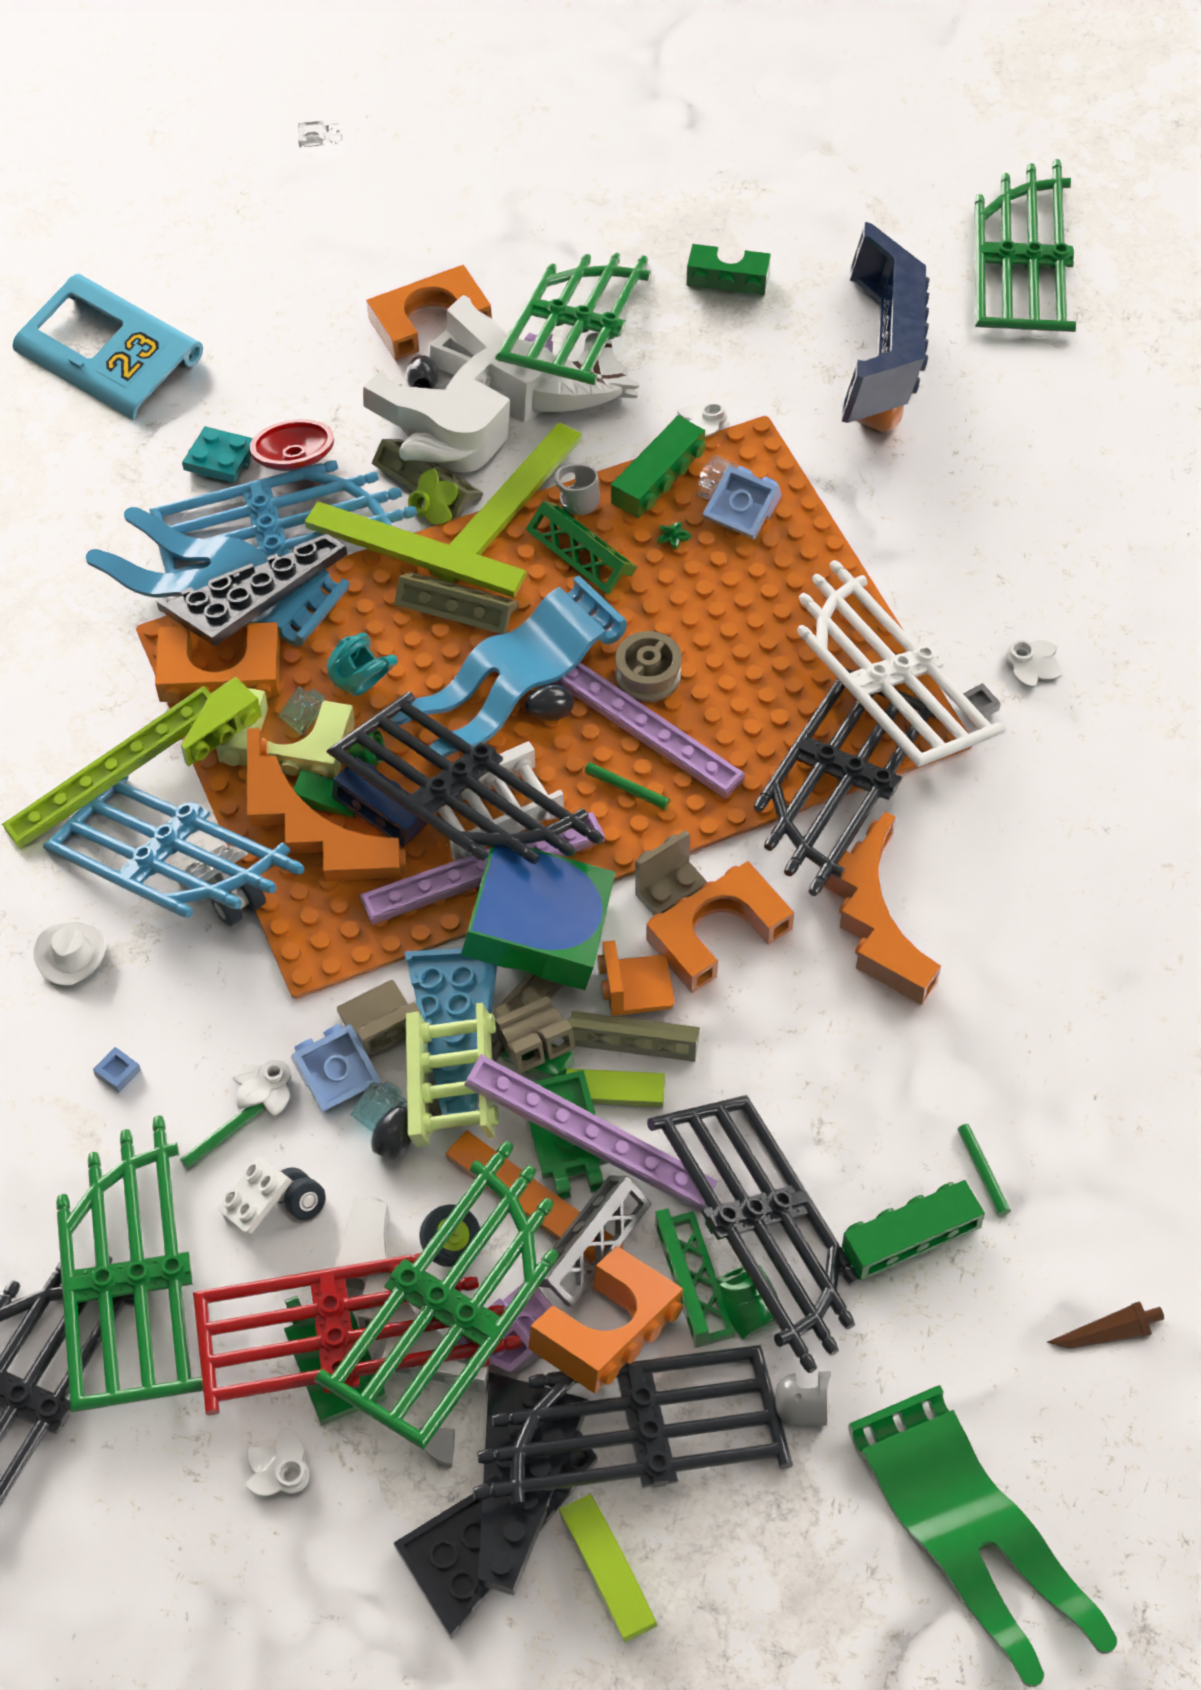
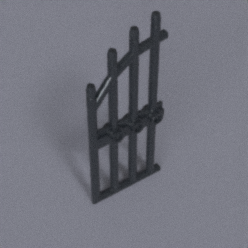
M845 668L849 673L854 672L850 669ZM838 678L754 804V809L757 812H761L772 799L778 819L777 824L765 841L764 848L772 851L776 848L784 834L788 836L796 848L785 866L784 874L786 876H793L805 858H808L820 867L808 889L809 894L812 896H816L821 892L831 875L838 879L843 877L845 868L838 865L839 861L878 799L884 798L889 800L896 792L902 777L895 774L906 756V753L897 746L884 768L867 762L886 732L878 722L856 756L839 750L865 711V708L858 700L829 744L812 738L845 688ZM897 690L910 706L919 712L918 714L926 723L930 717L938 720L920 699ZM881 691L870 695L871 698H873L875 694L887 698ZM891 702L885 710V713L892 721L899 712ZM910 725L905 735L914 743L919 732ZM796 761L813 767L787 807L781 787L782 782ZM824 773L840 779L833 793L803 837L793 823L798 812ZM856 786L868 791V794L828 857L813 848L816 840L850 787Z
M410 691L403 694L326 751L330 756L462 849L472 853V856L482 861H485L489 856V853L480 846L485 845L507 847L520 857L523 856V859L529 863L536 864L540 856L531 848L528 849V846L525 844L545 841L555 849H559L562 854L571 857L576 849L569 842L564 841L563 838L558 836L571 828L595 844L599 845L604 840L603 835L599 831L592 829L590 825L584 822L589 818L585 809L581 808L572 814L500 765L499 763L503 761V757L489 744L485 745L482 742L472 746L413 706L412 703L415 701V696ZM402 712L464 755L452 763L389 719ZM380 727L442 771L430 779L368 735ZM358 743L416 783L420 788L409 796L346 751ZM490 772L552 814L559 821L545 827L478 781V779ZM468 788L529 831L509 834L456 796ZM447 805L486 833L459 831L434 813Z
M742 1095L649 1118L647 1120L648 1128L651 1131L662 1129L708 1208L703 1209L701 1213L706 1220L705 1225L709 1232L714 1234L717 1240L724 1238L728 1240L780 1328L781 1332L776 1333L774 1336L775 1344L778 1347L789 1344L796 1357L800 1359L799 1362L807 1373L814 1372L817 1369L816 1362L813 1356L808 1353L809 1350L801 1336L813 1329L817 1338L822 1341L825 1351L830 1356L835 1355L839 1348L834 1337L830 1336L831 1332L823 1321V1317L828 1308L831 1307L834 1313L838 1315V1320L845 1329L848 1330L854 1327V1318L850 1311H847V1306L837 1291L839 1270L843 1272V1277L851 1286L857 1284L860 1280L854 1267H851V1262L750 1098L748 1095ZM742 1110L788 1187L775 1190L728 1112ZM712 1116L716 1117L762 1194L751 1197L747 1195L702 1119ZM690 1124L735 1201L721 1204L675 1125ZM807 1216L827 1249L825 1270L794 1219ZM780 1223L821 1290L815 1305L767 1226ZM754 1231L805 1317L795 1324L792 1323L740 1234Z
M109 1256V1263L111 1264L113 1258ZM60 1262L55 1268L56 1271L51 1274L41 1290L12 1302L11 1300L16 1297L21 1286L17 1281L12 1280L4 1288L3 1294L0 1295V1322L28 1310L0 1354V1409L4 1410L0 1416V1443L16 1417L34 1424L0 1479V1507L45 1433L49 1431L57 1435L61 1427H64L71 1413L70 1400L67 1399L70 1394L68 1371L54 1393L37 1386L40 1378L66 1338L64 1315L24 1379L7 1372V1369L50 1301L63 1300ZM133 1294L112 1298L114 1321L125 1304L134 1306ZM88 1302L77 1303L78 1317ZM100 1319L81 1348L82 1371L85 1370L102 1342Z
M754 1345L634 1361L631 1364L626 1363L619 1370L616 1377L620 1389V1397L561 1405L555 1404L574 1384L578 1383L562 1371L549 1372L547 1375L542 1373L530 1376V1388L539 1389L549 1386L551 1389L531 1409L511 1411V1413L502 1412L491 1417L493 1427H508L510 1424L512 1426L522 1425L514 1445L497 1447L495 1450H492V1448L483 1449L477 1452V1461L481 1464H490L494 1461H511L510 1481L492 1483V1485L482 1484L473 1487L474 1499L484 1500L490 1497L510 1496L511 1507L518 1508L526 1504V1493L640 1477L642 1488H657L677 1483L676 1472L777 1458L780 1469L792 1467L793 1462L783 1424L776 1410L775 1395L762 1346ZM751 1360L755 1374L754 1379L656 1391L652 1373ZM759 1392L764 1411L664 1424L660 1406ZM625 1411L629 1428L627 1430L531 1443L540 1422ZM768 1425L773 1442L772 1444L672 1457L668 1439ZM632 1444L636 1463L524 1478L526 1458Z

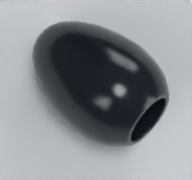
M426 355L414 357L406 371V380L409 387L434 389L436 387L439 374L434 361Z
M561 685L541 687L533 691L525 701V709L528 714L537 719L556 721L566 717L572 711L574 705L571 692Z
M396 1106L385 1113L379 1120L371 1137V1148L374 1153L392 1161H397L406 1154L412 1142L408 1136V1108Z

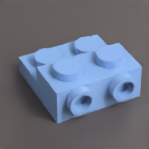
M728 465L703 512V517L755 540L765 519H770L782 493L776 481L768 477L760 479L753 476L750 470L742 466L735 468Z
M337 1024L323 1032L324 1038L313 1042L312 1038L294 1047L296 1052L292 1053L291 1060L305 1086H308L321 1113L381 1083L351 1024L344 1028L341 1024Z

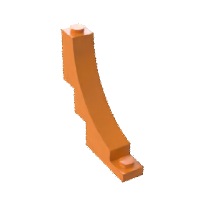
M247 728V816L251 826L285 825V844L290 849L289 854L323 852V871L326 881L401 878V867H407L406 848L400 847L399 838L360 834L335 825L320 816L296 794L281 770L277 756H269L268 739H263L260 728Z

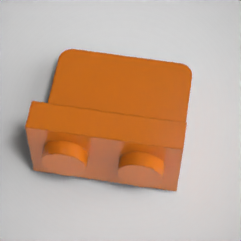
M615 940L602 942L603 955H597L599 974H605V980L601 981L603 1000H609L611 1016L668 1010L674 1007L675 1000L666 956L653 955L618 959Z

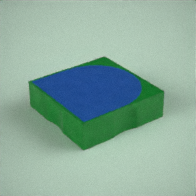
M491 846L461 956L503 968L523 970L542 979L586 990L594 968L616 872L534 848L531 849L540 856L538 863L532 864L523 859V856L520 857L507 847Z

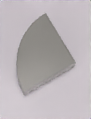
M439 1428L424 1449L439 1465L452 1468L455 1430Z

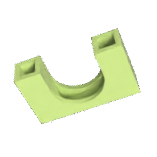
M249 689L259 700L262 717L252 726L246 727L234 735L229 742L221 744L216 748L219 762H224L231 766H247V728H260V731L262 729L268 711L265 691ZM323 701L312 732L301 741L293 744L281 745L268 741L269 756H277L282 772L287 775H299L301 770H306L334 779L339 774L342 763L330 756L326 751L353 731L355 725L353 706Z

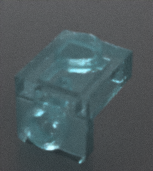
M298 686L278 716L298 733L304 735L319 714L322 702L326 700V697L314 688L307 691Z
M385 1081V1083L371 1082L350 1115L373 1132L385 1113L396 1106L405 1107L407 1100L400 1095L402 1090L389 1081Z

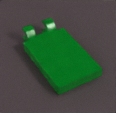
M584 1070L533 1081L596 1115ZM527 1120L542 1178L553 1177L557 1196L563 1200L571 1198V1187L568 1178L582 1174L587 1175L591 1193L596 1192L604 1183L600 1165L608 1164V1162Z
M298 1296L284 1300L286 1308L302 1306ZM351 1311L352 1330L360 1329L353 1311ZM315 1318L292 1322L293 1325L284 1328L288 1341L317 1336ZM369 1350L366 1351L359 1362L372 1360ZM319 1351L294 1355L300 1373L321 1369ZM374 1375L359 1377L360 1388H355V1390L361 1393ZM319 1384L306 1386L321 1425L359 1410L334 1393L325 1394L324 1387ZM384 1387L373 1400L375 1403L387 1399Z

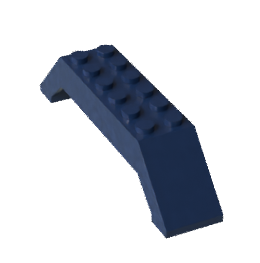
M869 222L864 223L850 266V281L859 284L880 303L878 353L876 357L866 361L857 360L842 404L841 422L845 423L908 404L911 394H916L920 383L919 372L925 371L928 362V355L925 353L929 339H926L929 323H926L929 314L927 304L930 293L927 290L930 277H926V265Z

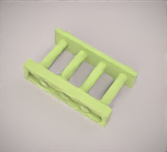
M476 1003L477 1019L430 1025L429 1022L426 1023L419 1011L406 1013L408 1136L417 1148L430 1146V1134H433L434 1130L480 1124L488 1138H495L494 1125H499L498 1108L494 1105V1101L479 1094V1111L441 1116L429 1114V1103H432L433 1099L477 1093L464 1086L466 1081L432 1086L431 1083H428V1072H432L433 1068L476 1063L480 1054L492 1060L491 1034L496 1032L494 1015L488 1013L483 1003ZM477 1032L478 1049L431 1055L428 1052V1042H431L432 1038Z

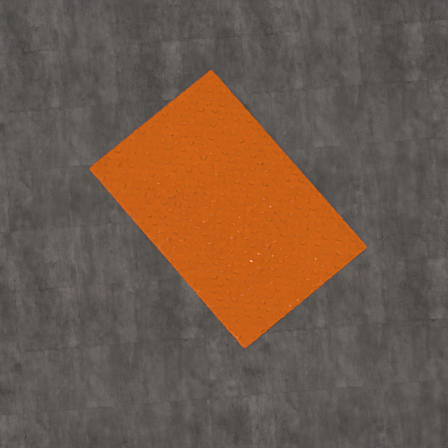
M761 416L719 430L715 434L705 437L706 449L700 458H695L689 465L686 473L679 475L669 491L663 492L656 500L653 508L649 511L646 510L640 518L611 503V484L635 459L597 471L600 487V503L598 507L590 514L572 516L638 567L632 577L622 574L610 594L605 593L525 530L543 501L557 504L563 508L560 503V494L562 492L559 491L556 485L537 491L481 554V556L526 570V578L514 598L462 580L456 582V584L518 600V609L513 611L510 616L508 633L522 625L533 614L541 601L556 588L560 587L564 592H570L574 586L573 578L580 576L626 619V631L618 641L612 644H604L598 640L590 647L580 661L618 688L619 686L616 681V651L624 639L638 632L654 631L669 636L679 646L682 654L681 681L675 692L655 703L637 701L745 773V780L726 799L574 695H572L574 699L573 709L569 715L556 721L540 720L528 714L525 709L526 698L533 691L541 687L558 685L555 682L537 686L525 693L514 706L502 728L490 740L484 743L485 745L489 744L497 750L498 754H501L525 742H530L535 750V768L532 770L547 794L550 795L561 790L564 794V808L572 814L581 808L585 809L587 813L593 812L605 835V842L577 851L571 857H563L616 872L614 881L635 874V862L641 854L648 850L656 849L668 837L678 835L685 830L690 834L689 853L778 821L772 799L761 812H757L754 809L755 801L837 679L797 632V628L804 625L816 636L817 621L807 611V608H804L801 604L799 596L802 593L808 594L821 609L827 601V598L820 592V589L814 585L812 581L813 575L819 574L823 576L827 583L835 590H838L844 584L838 578V575L832 572L829 566L833 560L841 563L844 569L854 578L864 575L868 583L863 588L901 627L768 416ZM728 465L738 468V466L747 468L753 473V476L760 479L768 477L776 481L781 490L782 496L770 519H765L755 540L703 517V512ZM576 479L562 484L566 487L571 486L575 483ZM479 511L414 533L449 545ZM544 516L537 530L542 534L551 532L550 520ZM676 522H681L682 529L687 530L691 534V539L680 542L677 550L671 547L670 541L657 544V539L663 535L660 531V525L670 527V525ZM567 533L558 535L560 548H571L570 535ZM370 549L346 555L326 569L329 571L330 578L337 584L343 578L349 581L350 587L302 646H293L280 636L279 697L266 699L268 711L261 729L262 737L268 739L269 742L281 745L301 741L312 732L323 701L352 705L355 719L354 731L408 691L413 693L415 699L440 692L456 677L466 658L478 644L487 638L502 634L394 605L399 576L414 572L439 579L431 575L429 569ZM588 549L578 551L580 563L582 565L591 564L590 551ZM608 565L600 566V579L606 583L614 570ZM322 587V588H321L322 592H324L326 595L329 596L330 593H328V592H327L325 589H323V587ZM853 593L844 599L895 655L907 652ZM308 606L305 607L310 613L314 614V611ZM835 608L830 618L872 664L884 661ZM167 615L140 624L136 628L154 675H156L158 627L182 626ZM292 624L290 625V627H291L294 631H296V632H299V631H300V630H298L296 627H294ZM247 625L216 646L211 645L189 630L192 641L191 663L203 671L221 672L236 666L246 653ZM366 633L371 639L370 651L376 659L393 654L397 657L398 662L371 689L359 696H354L336 687L331 682L327 674L326 664L331 653L343 638ZM828 634L827 649L844 668L852 671L860 670L857 664ZM497 672L488 674L477 691L459 707L444 713L428 714V716L451 732L466 726L478 715L484 706L499 674ZM928 674L916 677L968 733L936 682ZM905 683L893 686L899 691L918 698ZM846 687L813 735V739L829 744L856 703L857 699ZM875 694L872 698L885 712L890 701L878 694ZM166 702V703H167V705H168V707H169V709H170V708H172L173 706H175L176 704H178L179 702H176V703ZM866 709L839 750L853 756L858 754L877 724V721ZM900 712L897 713L893 720L904 734L911 725ZM932 717L928 719L927 724L944 743L956 739L939 720ZM414 720L400 725L402 729L427 746H430L439 739V737ZM380 727L377 728L383 736L385 748L431 779L442 771ZM885 732L867 762L880 768L885 767L898 746L887 732ZM920 734L913 743L921 753L933 749ZM970 746V747H968V748H965V749H963V750H960V751H958V752H955V753H953V754H950V755H948V756H945V757H943V758H940V759H938V760H935V761H933V762H931V763L937 762V761H939V760H942V759H945V758H947V757L953 756V755H955V754L961 753V752H963V751L969 750V749L972 748V746ZM216 748L204 759L193 764L219 826L271 850H274L280 843L285 844V825L251 826L247 816V766H231L224 762H219ZM457 751L446 757V759L453 763L464 754ZM906 755L895 774L902 775L920 767H917ZM384 761L375 767L378 772L388 779L396 781L410 794L420 788V786ZM796 761L782 782L781 787L787 807L813 767ZM591 762L670 799V804L666 810H663L584 773L586 765ZM342 764L340 772L346 767ZM284 773L288 783L294 789L299 775L291 776ZM824 773L799 812L826 803L840 782V779ZM506 784L521 807L533 802ZM851 786L846 795L861 790V788ZM480 797L493 820L506 815ZM462 800V801L465 802L467 805H469V803L467 802V800ZM452 809L466 832L477 828L476 825ZM314 810L323 818L347 830L369 836L387 837L356 814L352 818ZM439 812L434 813L440 818H442ZM559 819L544 820L540 823L547 827L559 821ZM427 824L404 847L407 852V867H401V878L326 881L323 871V852L288 853L287 857L300 862L304 866V872L300 875L293 874L276 865L260 875L265 879L271 880L277 886V889L274 893L263 891L266 903L257 909L255 913L291 997L298 999L406 959L405 951L431 950L466 937L479 887L373 925L368 918L360 894L453 862L450 839ZM487 846V847H485L484 849H485V850L490 849L491 846ZM248 853L236 861L235 864L248 869L261 860V858Z

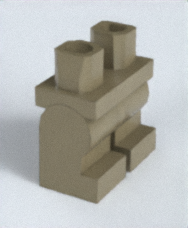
M533 991L523 996L521 999L522 1007L514 1011L507 1004L494 1009L499 1041L504 1046L519 1074L545 1063L544 1052L549 1060H552L576 1049L572 1026L566 1019H562L548 995L542 998L537 992ZM558 1038L564 1040L560 1046L551 1047L552 1041ZM529 1051L534 1052V1056L531 1059L522 1060L521 1055Z

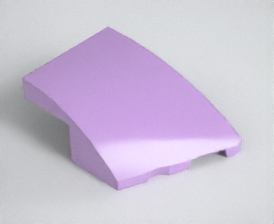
M524 1283L504 1300L499 1298L491 1306L504 1305L505 1310ZM537 1288L502 1338L504 1339L512 1335L520 1336L522 1347L491 1354L489 1357L491 1364L514 1373L541 1358L528 1349L531 1325L552 1306L539 1288ZM462 1336L457 1344H467L468 1340Z

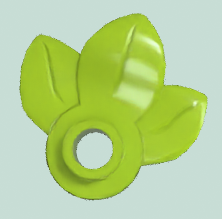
M430 469L420 476L417 490L412 492L408 498V507L415 506L417 510L416 516L426 517L432 524H445L452 519L448 506L456 499L458 486L450 481H439L436 469Z

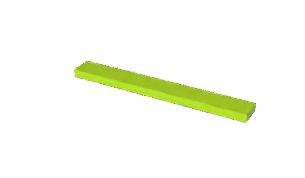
M558 422L449 545L481 555L582 441V433ZM429 570V572H430L431 575H433V576H435V577H437V578H439V579H441V580L448 581V582L455 583V584H456V582L459 580V579H456V578H453V577H450V576H447V575H444V574H441V573H438V572Z
M317 501L305 520V527L307 529L328 534L331 537L513 598L526 578V570Z
M205 686L201 687L1 825L17 847L22 849L185 737L211 693Z

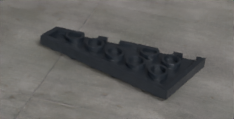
M578 1430L577 1436H583L580 1430ZM592 1449L571 1452L563 1473L592 1469L598 1462V1457ZM577 1486L556 1489L541 1530ZM473 1494L393 1543L394 1548L450 1639L453 1638L492 1590L480 1586L478 1580L482 1500L474 1499Z

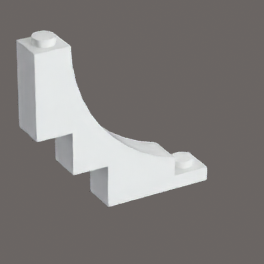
M371 1196L364 1199L354 1197L335 1267L387 1258L386 1242L390 1220L387 1203ZM387 1272L345 1280L346 1287L364 1290L363 1295L389 1291L384 1288V1285L389 1280L391 1274ZM403 1302L387 1324L413 1320L417 1317V1314L407 1302ZM382 1306L358 1311L357 1317L360 1329L366 1328ZM436 1330L422 1332L407 1354L436 1349L444 1336ZM402 1336L387 1338L382 1358L388 1357ZM458 1360L443 1362L429 1383L451 1387L469 1360H463V1362H458ZM423 1366L397 1370L391 1376L413 1380ZM488 1367L481 1368L467 1390L481 1393L487 1392L489 1383Z

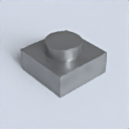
M983 683L963 693L985 718L1000 710V701Z

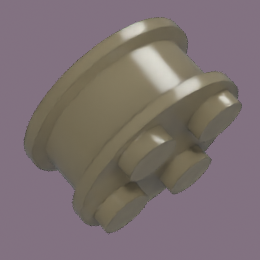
M654 631L638 632L624 639L616 651V681L619 688L635 700L655 703L670 696L678 688L681 681L682 654L679 646L669 636Z

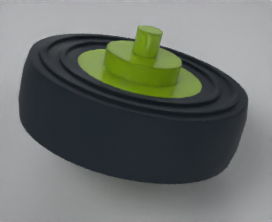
M447 1204L439 1206L425 1217L419 1232L422 1250H424L456 1205ZM470 1211L434 1258V1263L444 1267H453L480 1230L478 1220Z

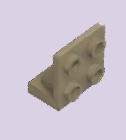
M686 830L678 835L668 837L656 849L644 852L635 862V895L653 916L671 909L678 900L683 897L692 896L707 883L705 878L689 862L690 834Z
M389 980L337 1006V1013L345 1026L352 1025L368 1057L406 1039V1013L419 1011L421 1014L415 1001L410 1004L407 1003L393 980Z

